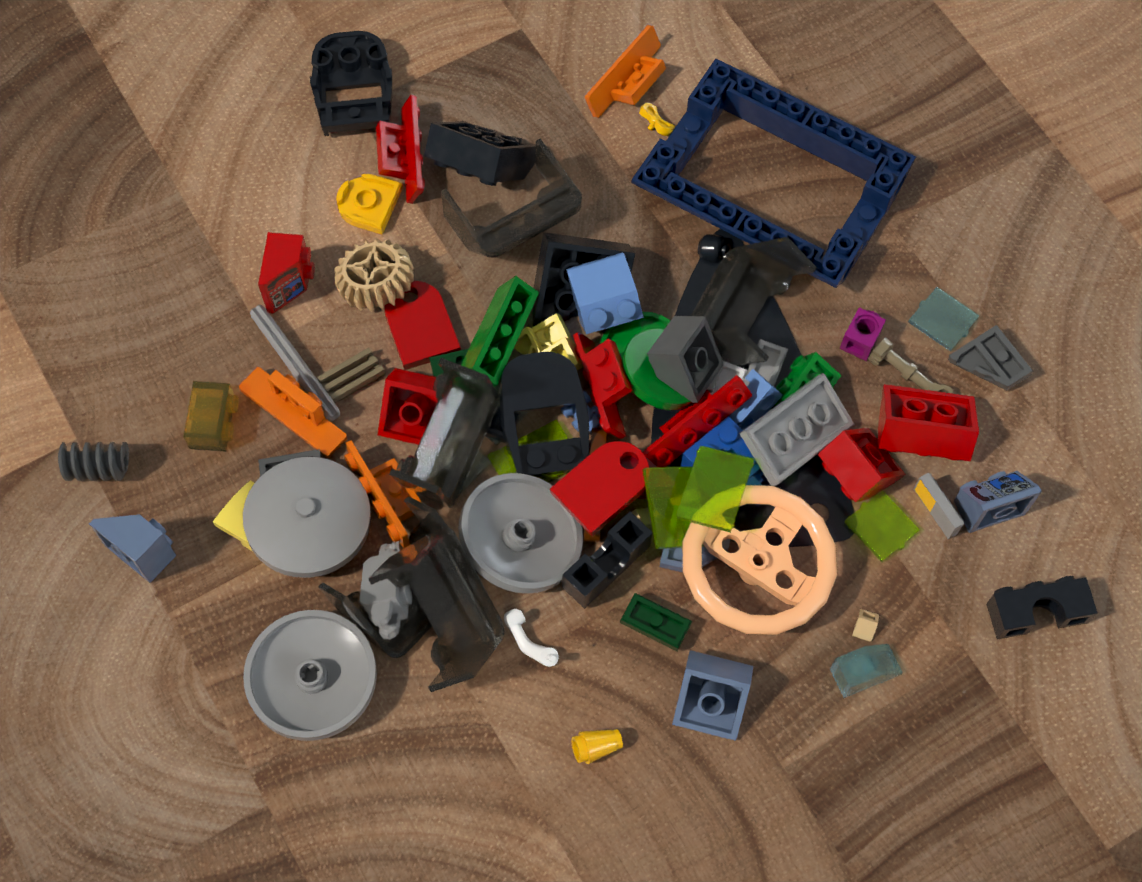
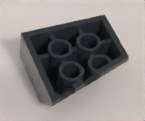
M465 121L435 122L430 125L424 156L433 159L434 164L445 168L454 167L460 175L473 177L474 175L480 178L481 183L496 186L497 182L523 180L545 152L546 145L540 143L523 145L521 144L522 138L507 135H498L496 137L495 130Z
M543 232L533 287L539 292L533 305V327L555 313L560 314L563 321L578 316L566 269L624 253L632 273L635 252L631 246L626 243Z

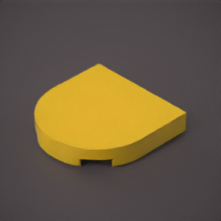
M362 174L361 177L350 181L347 180L341 185L337 193L338 211L348 224L383 235L402 192V183L372 174Z

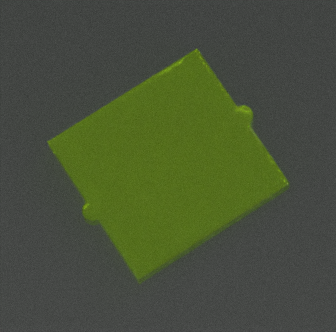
M883 490L869 502H862L860 509L845 520V523L881 562L897 549L902 550L905 543L920 531Z

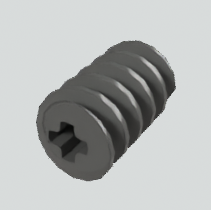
M62 442L58 453L60 473L65 481H72L74 478L78 481H84L87 477L90 481H97L99 477L103 481H109L112 477L115 481H122L129 465L127 442H122L120 451H117L115 442H110L108 451H105L103 443L98 442L95 451H92L90 442H85L83 451H80L78 443L73 442L70 451H67L65 442Z

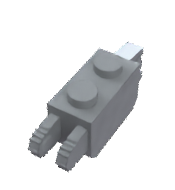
M399 541L381 545L379 555L370 557L363 563L359 601L361 605L364 606L375 626H379L381 637L389 640L399 634L400 620L408 618V607L412 603L410 582L414 579V571L411 563L405 561L404 551Z

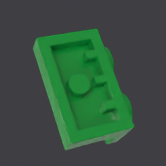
M817 352L806 356L800 355L791 364L790 369L792 371L788 377L781 380L776 386V389L783 396L775 405L780 404L817 375L824 373L832 387H834L841 374Z

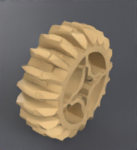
M376 238L373 243L365 240L364 245L358 246L354 244V250H345V258H339V264L335 267V284L340 296L351 307L356 305L360 311L366 306L371 312L378 306L384 310V305L388 303L395 306V299H404V292L411 290L410 286L414 281V266L408 252L402 249L398 243L392 244L389 239L383 243Z

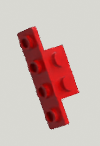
M410 95L401 108L402 125L379 121L376 126L378 174L404 179L406 202L411 204L423 193L425 188V179L422 178L421 171L423 154H420L422 132L418 126L420 108L417 107V96Z
M577 332L573 335L576 343L575 352L582 361L584 378L590 384L592 390L591 399L600 413L599 423L606 433H611L622 439L627 435L615 402L633 390L625 374L617 345L608 338L598 346H595L591 339Z
M738 375L733 377L713 395L706 390L698 403H692L688 407L683 408L660 427L664 435L645 449L643 454L662 471L752 397V393Z

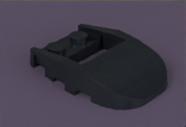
M367 31L339 32L322 38L315 45L312 53L311 64L313 70L312 76H310V85L324 135L329 136V132L376 128L379 121L390 123L393 98L392 70L389 67L387 52L381 39ZM381 86L382 97L327 102L326 91Z
M555 352L524 354L511 360L504 368L499 380L500 412L498 415L508 454L512 456L516 469L515 473L539 476L571 471L589 456L587 401L576 367L567 357ZM575 404L580 437L519 446L514 412Z

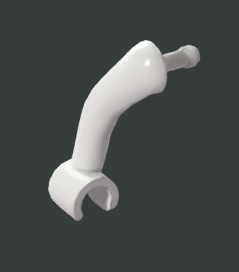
M514 608L505 613L504 622L508 629L511 630L520 650L545 666H554L559 659L558 652L554 648L531 642L521 624L526 622L522 611Z

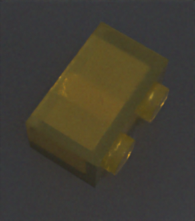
M193 381L183 435L189 449L226 452L227 442L232 441L234 426L231 422L232 413H236L238 409V396L234 395L230 383Z

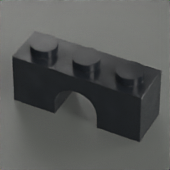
M629 512L608 531L605 542L593 555L588 557L584 554L562 575V588L585 609L651 546L653 532L635 515Z
M1065 576L1057 579L1055 583L1045 585L1043 581H1037L1027 584L1023 589L1014 590L1013 587H1003L994 591V594L986 603L997 640L1028 634L1036 625L1033 616V608L1035 607L1045 608L1050 611L1056 620L1058 629L1087 624L1098 614L1086 577L1075 579L1074 576Z

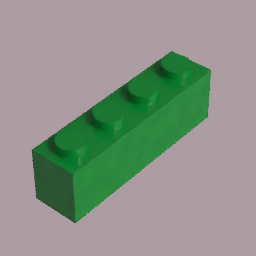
M514 276L497 288L454 379L477 396L497 386L539 294L537 290L517 276Z

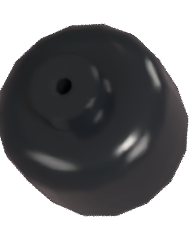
M706 234L699 241L698 254L703 260L719 263L722 257H727L729 253V246L721 235Z

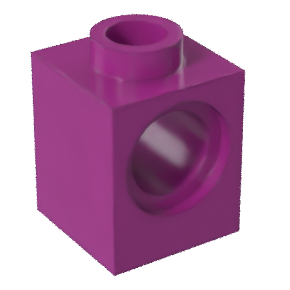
M859 307L843 337L840 349L867 361L883 330L886 319L881 318L874 311L864 310ZM859 330H865L869 334H862Z

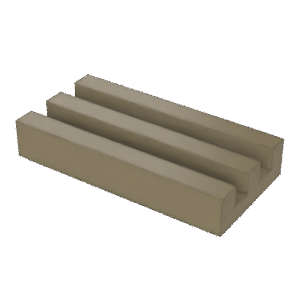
M367 348L317 378L334 403L385 375V370L382 365L380 366L377 358L373 356L371 349ZM372 367L374 368V370L370 371L369 373L363 375L362 377L356 379L355 381L349 383L341 389L333 392V389L337 388L338 386L344 384L345 382H350L351 380L357 378L359 374L365 372L366 370Z

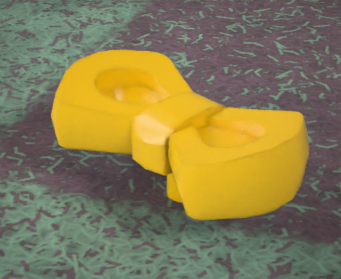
M645 103L641 106L639 114L649 121L648 129L652 131L655 127L659 134L667 137L670 136L675 129V125L663 120L658 114L657 107L653 104Z

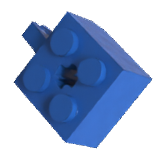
M729 416L686 450L682 457L680 468L710 499L717 494L742 485H762L763 479L761 476L764 473L739 434L743 430Z

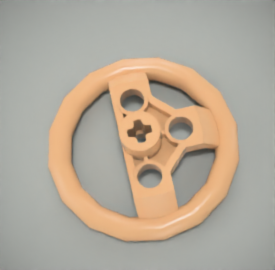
M742 485L715 495L693 516L682 542L683 574L695 601L717 622L744 634L778 635L806 624L827 603L837 577L836 545L824 519L801 497L775 486ZM745 504H762L775 507L763 527L759 529L738 531L726 523L721 516L726 511ZM802 525L808 530L817 550L818 572L816 577L807 576L793 567L789 545ZM769 532L779 534L782 538V544L778 546L769 544L766 540V534ZM726 539H732L737 542L739 550L735 553H729L723 549L722 542ZM702 544L710 554L738 571L740 578L745 583L759 585L784 603L794 605L795 607L775 615H750L727 605L711 589L702 569ZM784 574L790 577L792 587L788 589L779 587L776 583V576Z

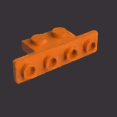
M647 25L585 95V100L593 117L599 118L613 101L635 105L667 69L663 60L652 58L661 47L654 26Z
M257 367L239 385L242 393L315 450L320 449L324 457H331L347 440L346 433L325 418L322 409L323 403L319 397L310 391L306 393L300 389L299 383L289 374L283 376L275 370L269 375L262 368Z
M352 440L346 442L348 454L344 455L345 461L352 472L357 470L360 475L358 479L366 490L367 495L371 494L375 500L372 502L377 516L380 519L385 517L389 525L386 528L394 543L399 541L404 550L410 548L408 534L401 522L424 511L421 500L395 458L369 470Z

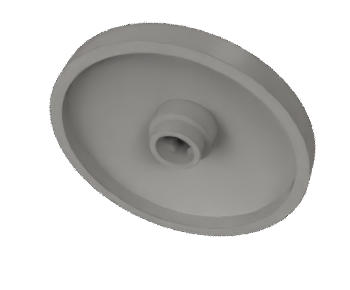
M319 457L290 459L266 471L252 486L243 508V527L247 541L254 554L272 570L292 577H318L343 567L361 550L371 525L369 498L360 480L343 465Z
M521 473L497 475L478 485L465 502L458 526L461 547L472 567L495 586L516 593L530 594L546 591L561 583L562 575L579 560L583 546L582 526L550 493V488L553 486L550 483Z
M323 610L298 611L276 620L257 637L245 661L244 689L254 713L272 731L294 740H321L344 731L359 719L366 710L376 686V661L367 638L348 619Z

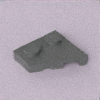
M997 325L959 348L948 357L950 363L1006 391L1031 376L1033 372Z

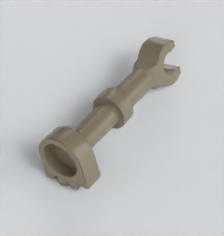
M886 337L868 357V360L875 366H878L885 359L902 373L901 377L906 381L910 379L923 390L953 394L952 388L944 384L939 385L932 382L917 370V365L913 362L909 364L892 350L893 343Z

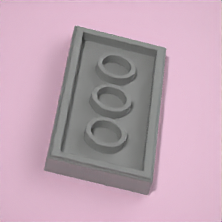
M822 373L739 434L770 485L775 486L822 451L843 430H848L855 424L826 375Z

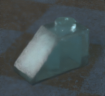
M889 644L864 646L835 658L830 668L844 698L903 673Z

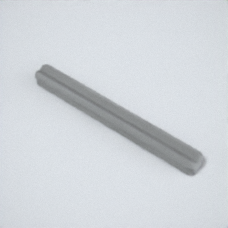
M263 305L252 308L250 311L251 318L306 393L310 391L319 397L323 403L322 409L326 419L330 422L340 416L339 408Z

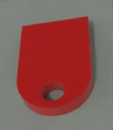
M413 281L410 286L411 290L404 292V294L408 292L417 294L416 300L406 302L403 299L396 298L395 306L390 303L384 305L386 320L404 370L430 363L429 357L461 350L440 293L432 285L422 281Z
M622 441L609 442L597 448L550 488V493L593 537L644 492L649 481L648 461L643 452L630 443ZM632 456L638 460V464L633 469H625L620 464L622 459Z

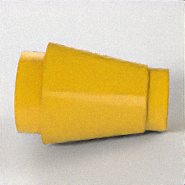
M618 729L580 731L578 736H574L571 739L573 753L578 763L585 762L589 764L617 749L623 748L622 737Z

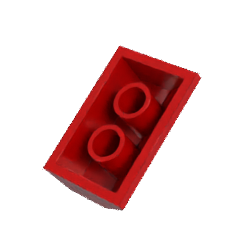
M883 385L878 423L879 449L890 452L913 453L920 456L942 457L953 461H971L979 435L974 396Z

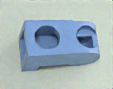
M754 369L745 377L750 382L747 388L752 393V397L729 415L742 430H745L765 415L783 396Z

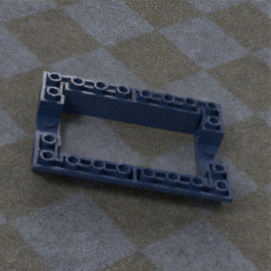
M715 59L688 97L687 111L666 141L661 138L632 178L631 183L837 288L848 277L897 197L916 156L729 64ZM723 110L867 181L860 200L842 229L838 228L823 258L824 249L679 176Z

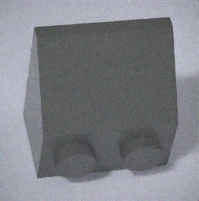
M674 316L647 353L657 378L692 403L700 401L724 365L705 316Z

